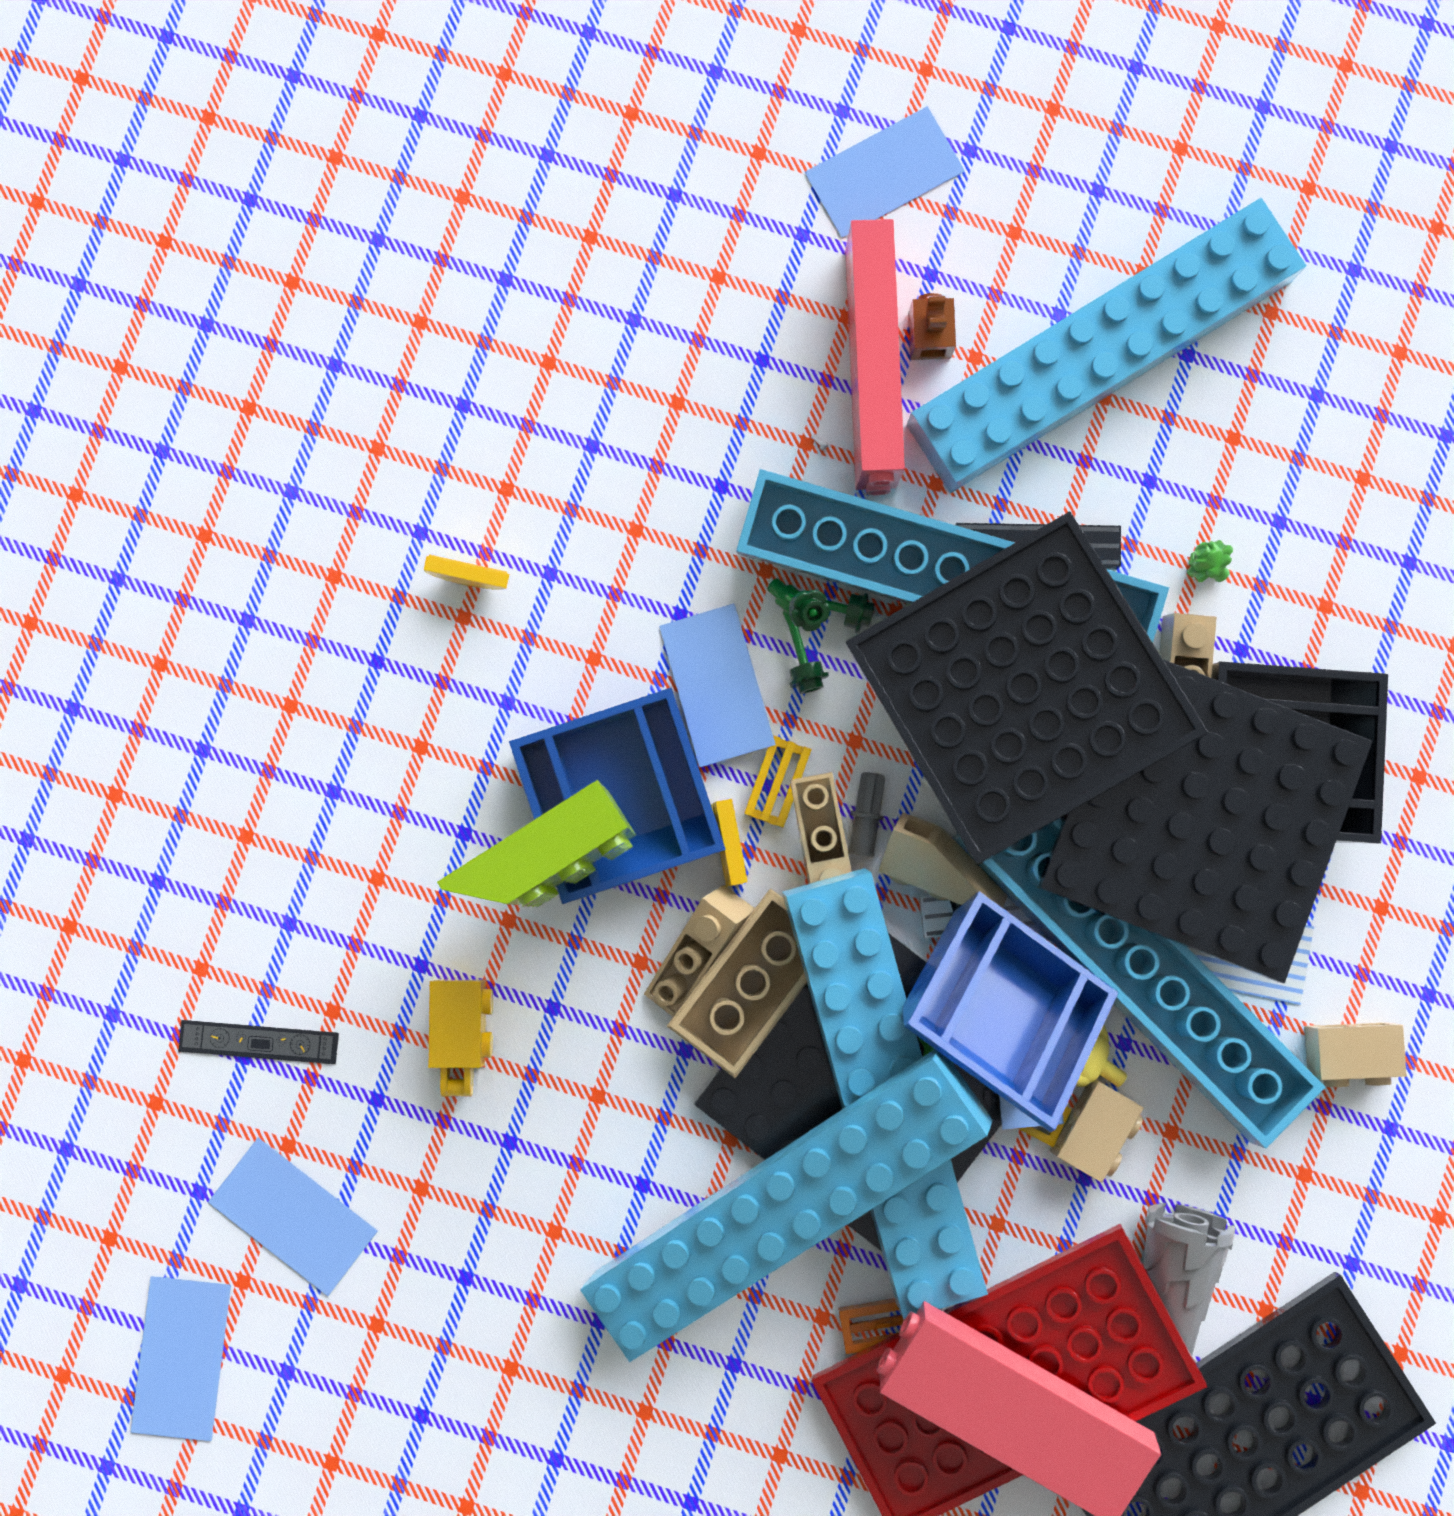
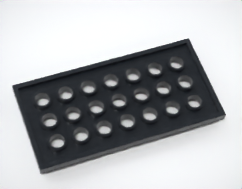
M1333 1272L1198 1361L1196 1365L1207 1384V1388L1136 1421L1155 1433L1161 1456L1129 1504L1133 1502L1145 1504V1516H1298L1437 1423L1343 1277L1339 1273ZM1332 1322L1336 1328L1335 1338L1328 1344H1319L1316 1338L1318 1327L1323 1323ZM1288 1346H1298L1301 1353L1298 1364L1291 1368L1283 1367L1280 1360L1282 1351ZM1350 1359L1357 1360L1360 1366L1358 1376L1352 1381H1343L1340 1376L1342 1364ZM1255 1369L1263 1370L1265 1383L1262 1388L1257 1391H1248L1245 1387L1246 1375ZM1313 1383H1321L1324 1387L1323 1399L1314 1405L1307 1404L1304 1398L1306 1388ZM1217 1393H1225L1229 1396L1230 1400L1228 1409L1220 1415L1210 1413V1399ZM1372 1397H1381L1384 1404L1382 1413L1378 1417L1367 1418L1364 1413L1365 1403ZM1276 1407H1286L1289 1412V1419L1281 1428L1270 1427L1268 1421L1270 1412ZM1181 1417H1190L1194 1422L1193 1432L1186 1438H1177L1173 1434V1425ZM1338 1420L1346 1421L1348 1425L1346 1437L1338 1442L1330 1441L1328 1430L1331 1424ZM1243 1430L1252 1432V1446L1244 1452L1235 1451L1232 1444L1234 1436ZM1301 1444L1311 1445L1313 1451L1311 1460L1305 1465H1295L1292 1459L1295 1448ZM1206 1454L1215 1455L1218 1461L1216 1470L1210 1475L1198 1474L1196 1468L1198 1460ZM1265 1468L1275 1469L1277 1472L1275 1484L1268 1489L1258 1488L1256 1479L1259 1472ZM1169 1478H1177L1182 1483L1180 1494L1173 1499H1165L1160 1493L1163 1482ZM1229 1492L1240 1493V1507L1231 1513L1223 1512L1220 1507L1222 1497ZM1082 1509L1086 1516H1094L1093 1514Z

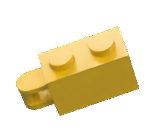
M486 980L429 981L428 1068H440L441 1097H472L474 1068H481L485 1065V1058L492 1057L493 1034L492 1032H486V1015H492L493 989H486ZM450 1068H464V1079H450Z

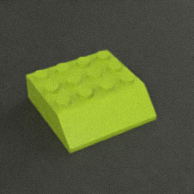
M596 780L437 881V884L444 891L508 905L532 906V908L536 906L538 908L559 894L555 888L564 881L576 884L595 872L596 869L593 863L600 858L605 857L613 860L631 849L633 846L629 840L635 837L636 833L609 791Z

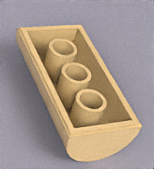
M771 888L767 891L667 1024L668 1028L734 1078L738 1076L807 983L783 897Z

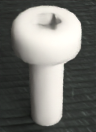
M815 433L811 436L820 445L822 451L828 447V442H823Z

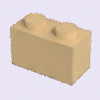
M1379 1022L1304 1026L1307 1069L1318 1080H1322L1325 1087H1348L1349 1079L1364 1078L1365 1085H1391V1077H1407L1404 1029L1402 1024Z
M1095 1080V1082L1090 1083L1082 1091L1054 1147H1051L1049 1151L1102 1183L1106 1175L1111 1177L1118 1169L1122 1160V1154L1119 1152L1126 1139L1134 1138L1143 1122V1117L1140 1114L1144 1107L1100 1081Z

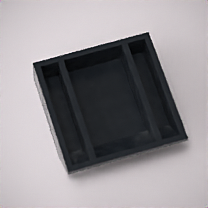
M1222 661L1214 663L1211 678L1372 741L1336 843L1381 844L1388 674Z

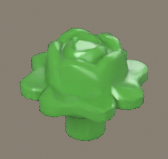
M1221 540L1200 543L1196 546L1194 552L1190 554L1188 563L1190 568L1187 570V574L1190 577H1196L1198 582H1203L1209 577L1214 578L1216 582L1224 581L1230 574L1226 566L1232 561L1230 555L1233 552V547L1231 545H1224Z

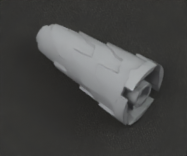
M1166 1203L1154 1204L1149 1206L1145 1221L1147 1233L1143 1266L1190 1354L1193 1355L1201 1322L1205 1321L1215 1284L1219 1283L1228 1251L1232 1250L1236 1229L1233 1224L1232 1226H1227L1226 1229V1219L1205 1210L1176 1204L1174 1215L1164 1214Z

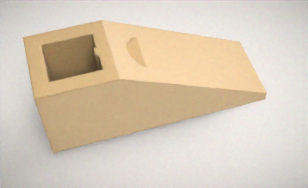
M1181 613L1163 616L1159 653L1164 660L1211 678L1217 617Z
M832 772L790 780L808 884L852 872Z
M904 812L901 814L891 833L878 872L889 876L896 883L902 885L910 884L925 890L938 900H950L962 905L980 891L1002 908L1004 907L1008 895L979 865H976L974 860L942 827Z
M725 885L703 897L644 992V995L673 1017L755 908Z

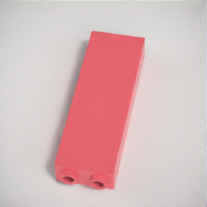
M894 219L851 220L845 257L855 490H866L867 495L878 496L889 494L891 492L890 489H896L905 470Z
M925 1301L916 1314L911 1311L906 1316L899 1331V1336L901 1337L894 1350L891 1348L885 1350L876 1369V1372L879 1373L881 1394L1094 1516H1121L1161 1456L1153 1431Z

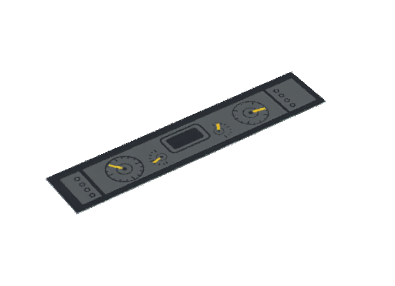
M181 1020L178 1052L336 1064L339 1033Z

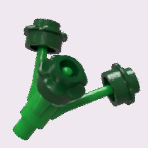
M776 578L769 584L767 590L776 598L775 603L783 609V615L788 624L799 661V666L789 670L792 680L789 685L791 688H798L800 694L817 691L824 687L822 679L828 678L829 672L823 671L821 661L808 662L798 627L801 626L804 631L817 630L821 626L820 624L828 619L831 610L846 614L844 626L854 628L855 633H859L861 626L870 627L875 603L868 602L867 593H864V596L851 594L848 605L826 600V596L818 590L800 592L793 585H786Z

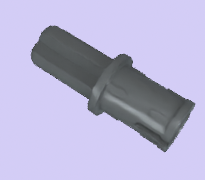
M863 772L861 774L856 809L851 811L850 814L854 816L848 853L874 857L875 855L874 848L879 820L884 819V816L880 815L885 785V776L882 774Z

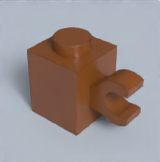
M927 293L920 295L918 299H912L908 311L910 360L951 359L956 348L954 298H946V296L938 293Z

